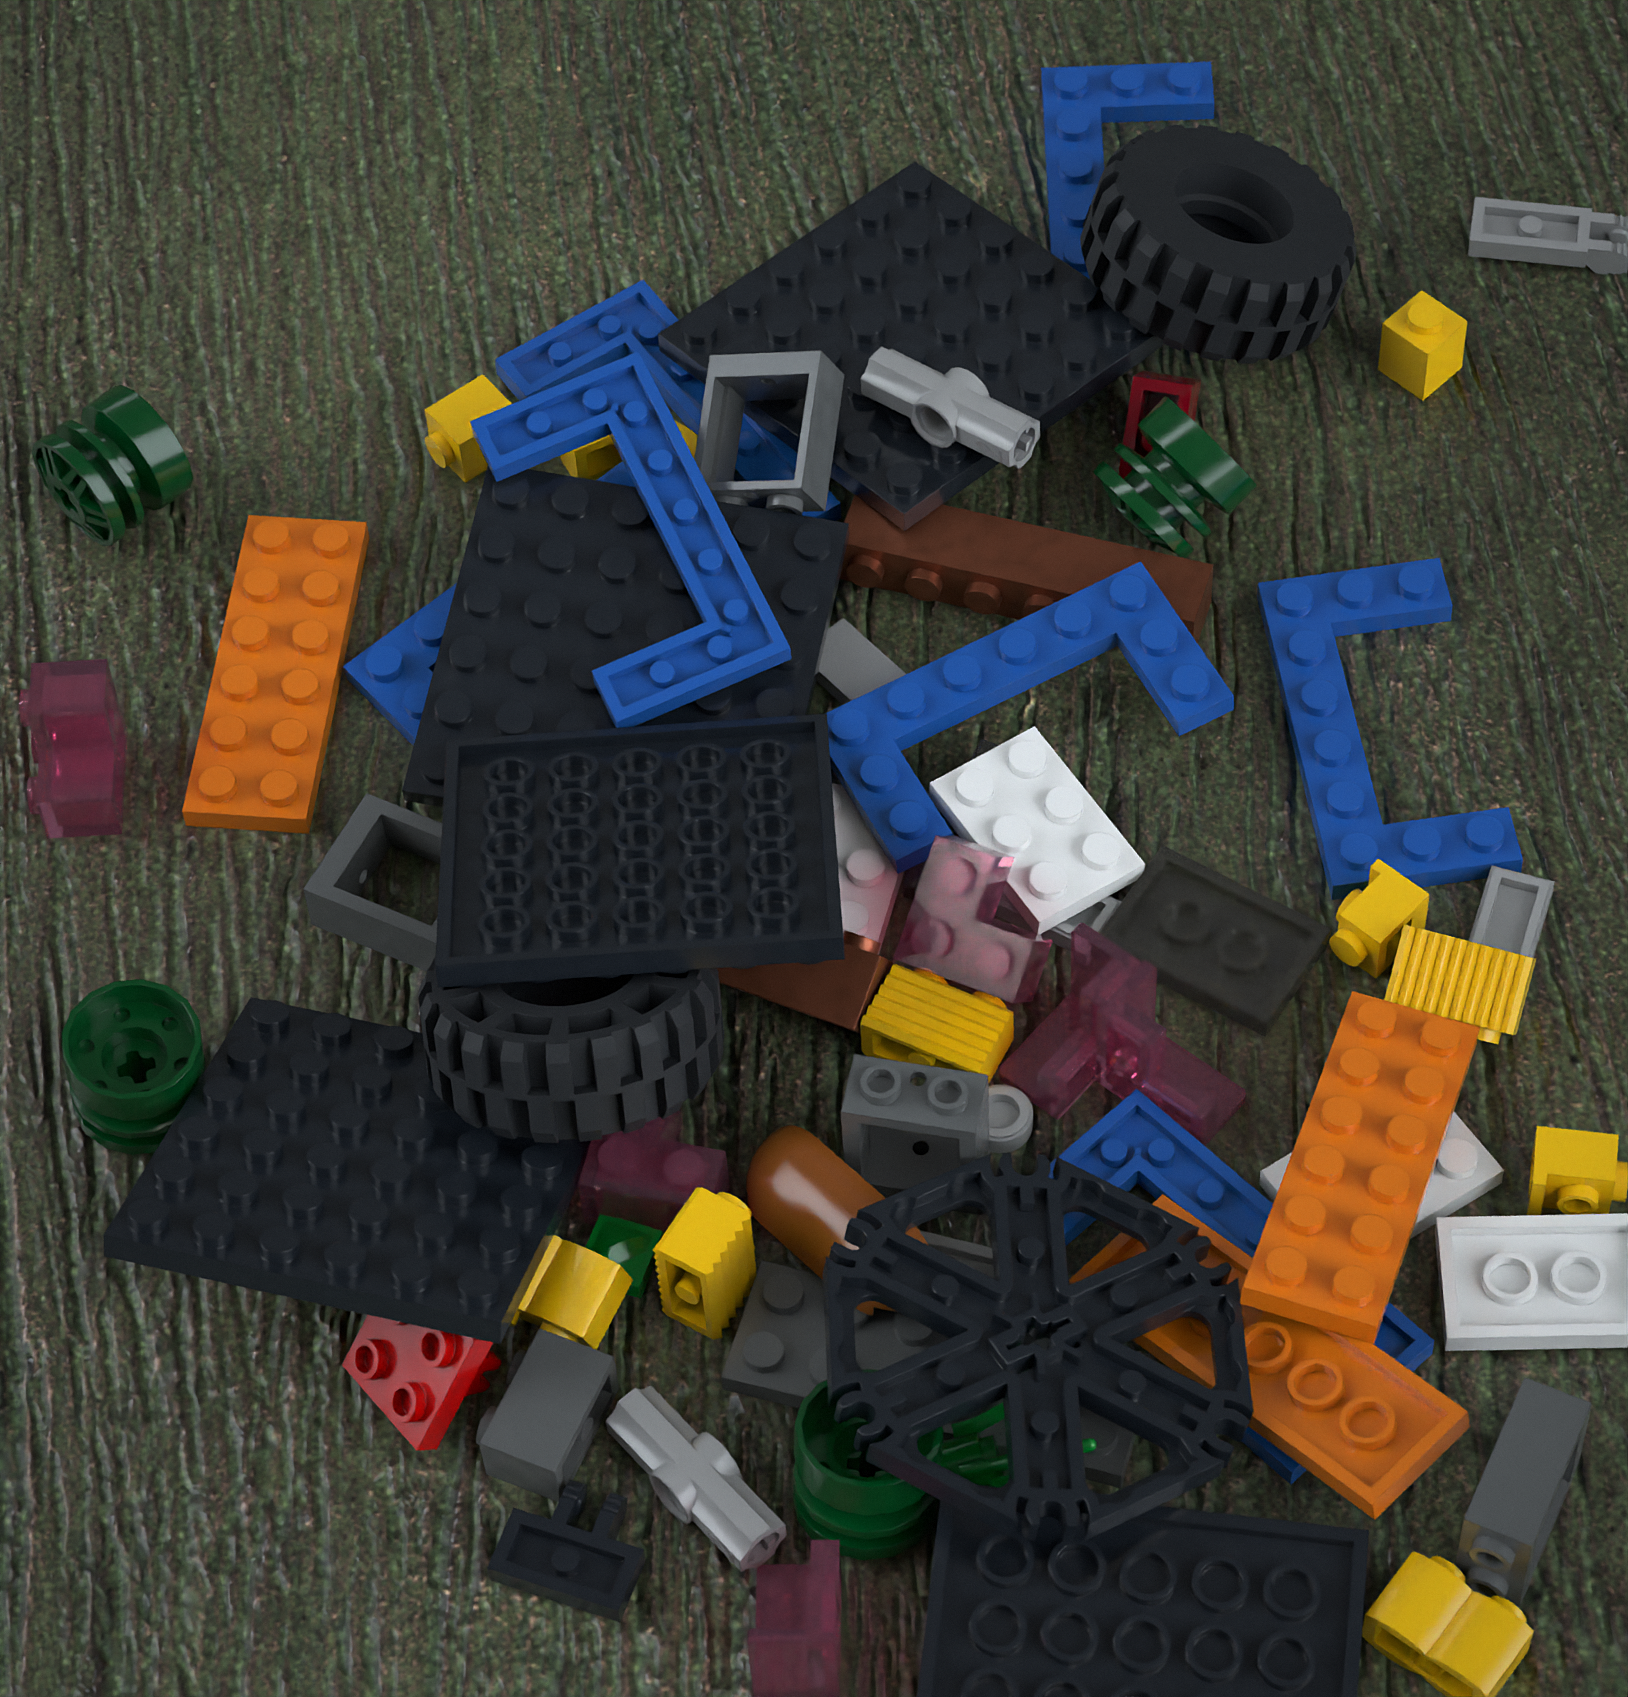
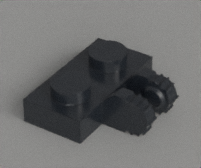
M571 1479L567 1483L551 1519L513 1507L487 1567L489 1580L621 1622L646 1562L644 1549L616 1540L625 1518L628 1498L610 1492L601 1507L592 1532L576 1528L579 1516L582 1514L587 1502L588 1485Z

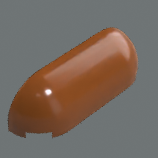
M785 1125L771 1133L756 1150L747 1172V1203L754 1218L822 1280L826 1256L829 1258L830 1249L834 1242L842 1244L851 1250L860 1249L844 1240L849 1220L856 1218L859 1209L885 1199L880 1192L817 1137L795 1125ZM916 1226L905 1233L928 1245ZM875 1301L863 1302L856 1307L859 1311L872 1316L874 1307L895 1311Z

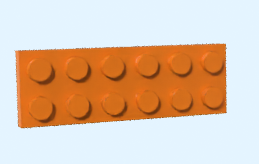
M248 515L182 809L186 826L309 834L370 538L367 522Z
M1352 991L1243 1283L1240 1304L1366 1342L1375 1343L1477 1045L1480 1027Z
M1162 1194L1152 1205L1198 1227L1197 1237L1207 1236L1211 1240L1207 1258L1198 1263L1206 1268H1214L1228 1262L1232 1269L1227 1284L1238 1277L1241 1298L1242 1286L1253 1258ZM1121 1232L1069 1279V1284L1076 1283L1147 1250L1140 1241ZM1241 1304L1253 1404V1415L1249 1427L1374 1520L1470 1428L1467 1410L1373 1343ZM1182 1317L1132 1339L1172 1370L1209 1389L1215 1386L1210 1333L1201 1321L1191 1317Z

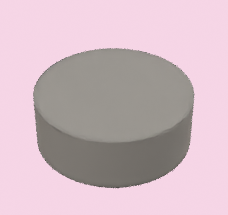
M1002 1084L988 1086L990 1152L1008 1153L1023 1146L1031 1136L1033 1130V1108L1031 1102L1022 1091L1015 1087Z

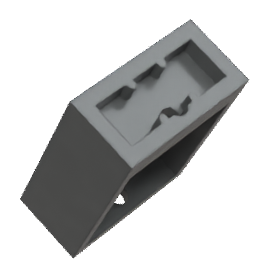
M822 351L710 355L694 460L715 501L802 515V512L826 511L845 375ZM805 399L794 480L733 481L745 401Z
M366 793L303 889L311 924L428 971L436 956L437 919L431 926L361 898L359 894L391 845L440 864L442 823Z
M854 1054L841 1109L844 1162L887 1198L990 1154L988 1075ZM915 1077H921L926 1081L921 1086H914L910 1083ZM963 1206L952 1211L978 1215L979 1209L972 1206Z
M1524 1377L1463 1520L1455 1566L1463 1573L1466 1578L1465 1584L1472 1591L1489 1598L1492 1596L1503 1597L1520 1608L1577 1471L1592 1406L1591 1402Z

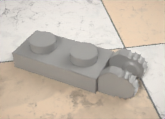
M1475 197L1468 256L1585 268L1587 265L1596 274L1606 275L1608 273L1621 275V273H1627L1628 247L1626 246L1628 245V216L1623 217L1622 215L1615 216V214L1592 212V208Z

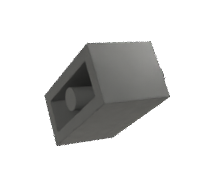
M539 1329L528 1351L520 1349L514 1356L506 1378L508 1389L498 1408L490 1406L483 1415L478 1427L476 1443L481 1449L486 1475L559 1502L567 1483H569L570 1479L573 1480L619 1390L614 1356Z

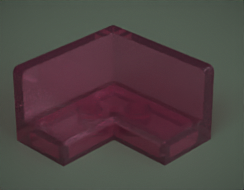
M1080 922L1071 931L1070 994L1000 1066V1080L1022 1091L1031 1102L1059 1120L1140 1033L1142 962L1086 924Z
M1145 960L1097 1010L1095 1081L1123 1100L1134 1090L1138 1089L1206 1146L1245 1103L1246 1091L1166 1037L1167 1029L1155 1022L1157 967Z
M811 1540V1564L761 1565L758 1567L756 1629L748 1630V1653L754 1697H840L842 1566L839 1540Z

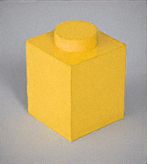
M1421 290L1382 323L1378 370L1424 401L1462 368L1467 320Z
M483 374L425 409L429 433L425 437V444L430 455L440 467L445 468L449 466L465 483L486 471L488 467L473 435L470 421L512 404Z

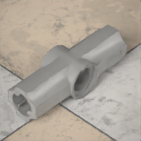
M881 347L869 358L866 371L861 377V392L863 395L911 418L916 431L924 440L940 448L949 447L954 441H957L1008 467L1014 466L1020 469L1031 458L1034 446L1040 438V421L989 397V393L982 381L966 369L960 367L951 368L944 375L893 349L888 350Z
M651 1385L644 1389L635 1388L617 1402L615 1410L606 1420L608 1433L647 1472L657 1496L678 1520L684 1524H689L693 1521L741 1572L752 1567L758 1568L774 1555L780 1542L787 1536L786 1525L742 1480L740 1469L735 1460L713 1435L708 1432H702L698 1435Z

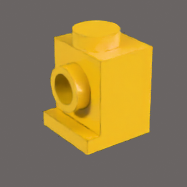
M1378 858L1370 866L1368 886L1363 891L1360 889L1353 890L1343 900L1337 910L1335 919L1338 921V931L1329 939L1332 951L1347 965L1359 966L1371 976L1377 978L1395 960L1404 924L1425 929L1430 894Z
M1537 1126L1530 1164L1527 1215H1541L1542 1208L1559 1209L1567 1215L1609 1214L1612 1201L1625 1202L1628 1190V1162L1617 1161L1619 1135Z

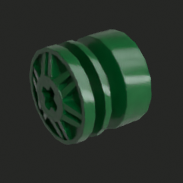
M124 385L111 387L82 409L81 414L83 425L73 420L64 421L57 426L56 434L44 435L33 443L32 456L36 469L51 496L78 529L102 546L113 545L124 537L125 529H133L142 524L144 518L143 506L152 511L160 510L191 488L193 475L190 463L181 444L167 423L145 399Z
M1165 396L1138 424L1142 435L1150 444L1152 450L1143 457L1122 443H1119L1114 448L1115 452L1132 468L1130 473L1123 479L1104 461L1092 472L1100 479L1111 500L1110 503L1152 544L1155 543L1179 557L1187 558L1194 549L1176 529L1186 521L1206 539L1212 532L1197 508L1206 500L1220 511L1229 515L1257 485L1196 422Z
M143 979L115 981L90 992L70 1012L62 1032L63 1060L69 1081L73 1112L85 1134L106 1149L129 1155L155 1153L206 1070L200 1020L189 1001L164 984Z
M865 1369V1370H862V1371H863V1372H868V1373H874V1372H876V1371H878V1370H876V1369ZM827 1380L819 1383L801 1402L794 1424V1456L796 1463L793 1472V1500L797 1521L812 1541L835 1555L859 1560L893 1557L916 1546L934 1525L940 1499L865 1461L868 1451L858 1452L853 1444L857 1429L869 1423L862 1418L854 1417L838 1424L834 1419L837 1402L828 1408ZM943 1426L922 1435L917 1440V1447L920 1453L938 1465L942 1461Z

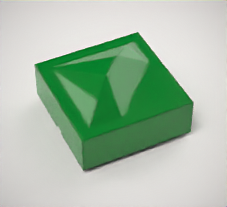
M600 1212L585 1248L621 1265L633 1279L626 1294L641 1298L657 1261L654 1258L656 1253L653 1249L664 1234L662 1230Z

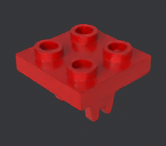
M367 1315L342 1366L415 1450L422 1451L437 1450L464 1397L486 1391L490 1383L482 1374L486 1371L498 1369L501 1365V1360L494 1352L489 1351L493 1342Z

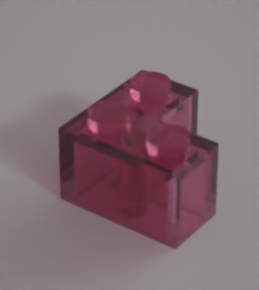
M107 659L31 663L30 689H21L19 694L21 723L23 727L32 726L31 751L34 763H38V776L29 777L27 782V799L30 813L40 815L47 838L122 834L128 731Z
M935 835L893 959L1011 1003L1030 1002L1033 1000L1053 940L994 919L1015 857L958 836Z
M681 1108L665 1119L658 1117L645 1123L644 1128L625 1134L622 1131L602 1135V1139L591 1140L578 1182L585 1224L595 1225L599 1215H604L662 1230L664 1234L696 1187H703L716 1195L719 1192L730 1194L726 1151L677 1142L683 1124Z

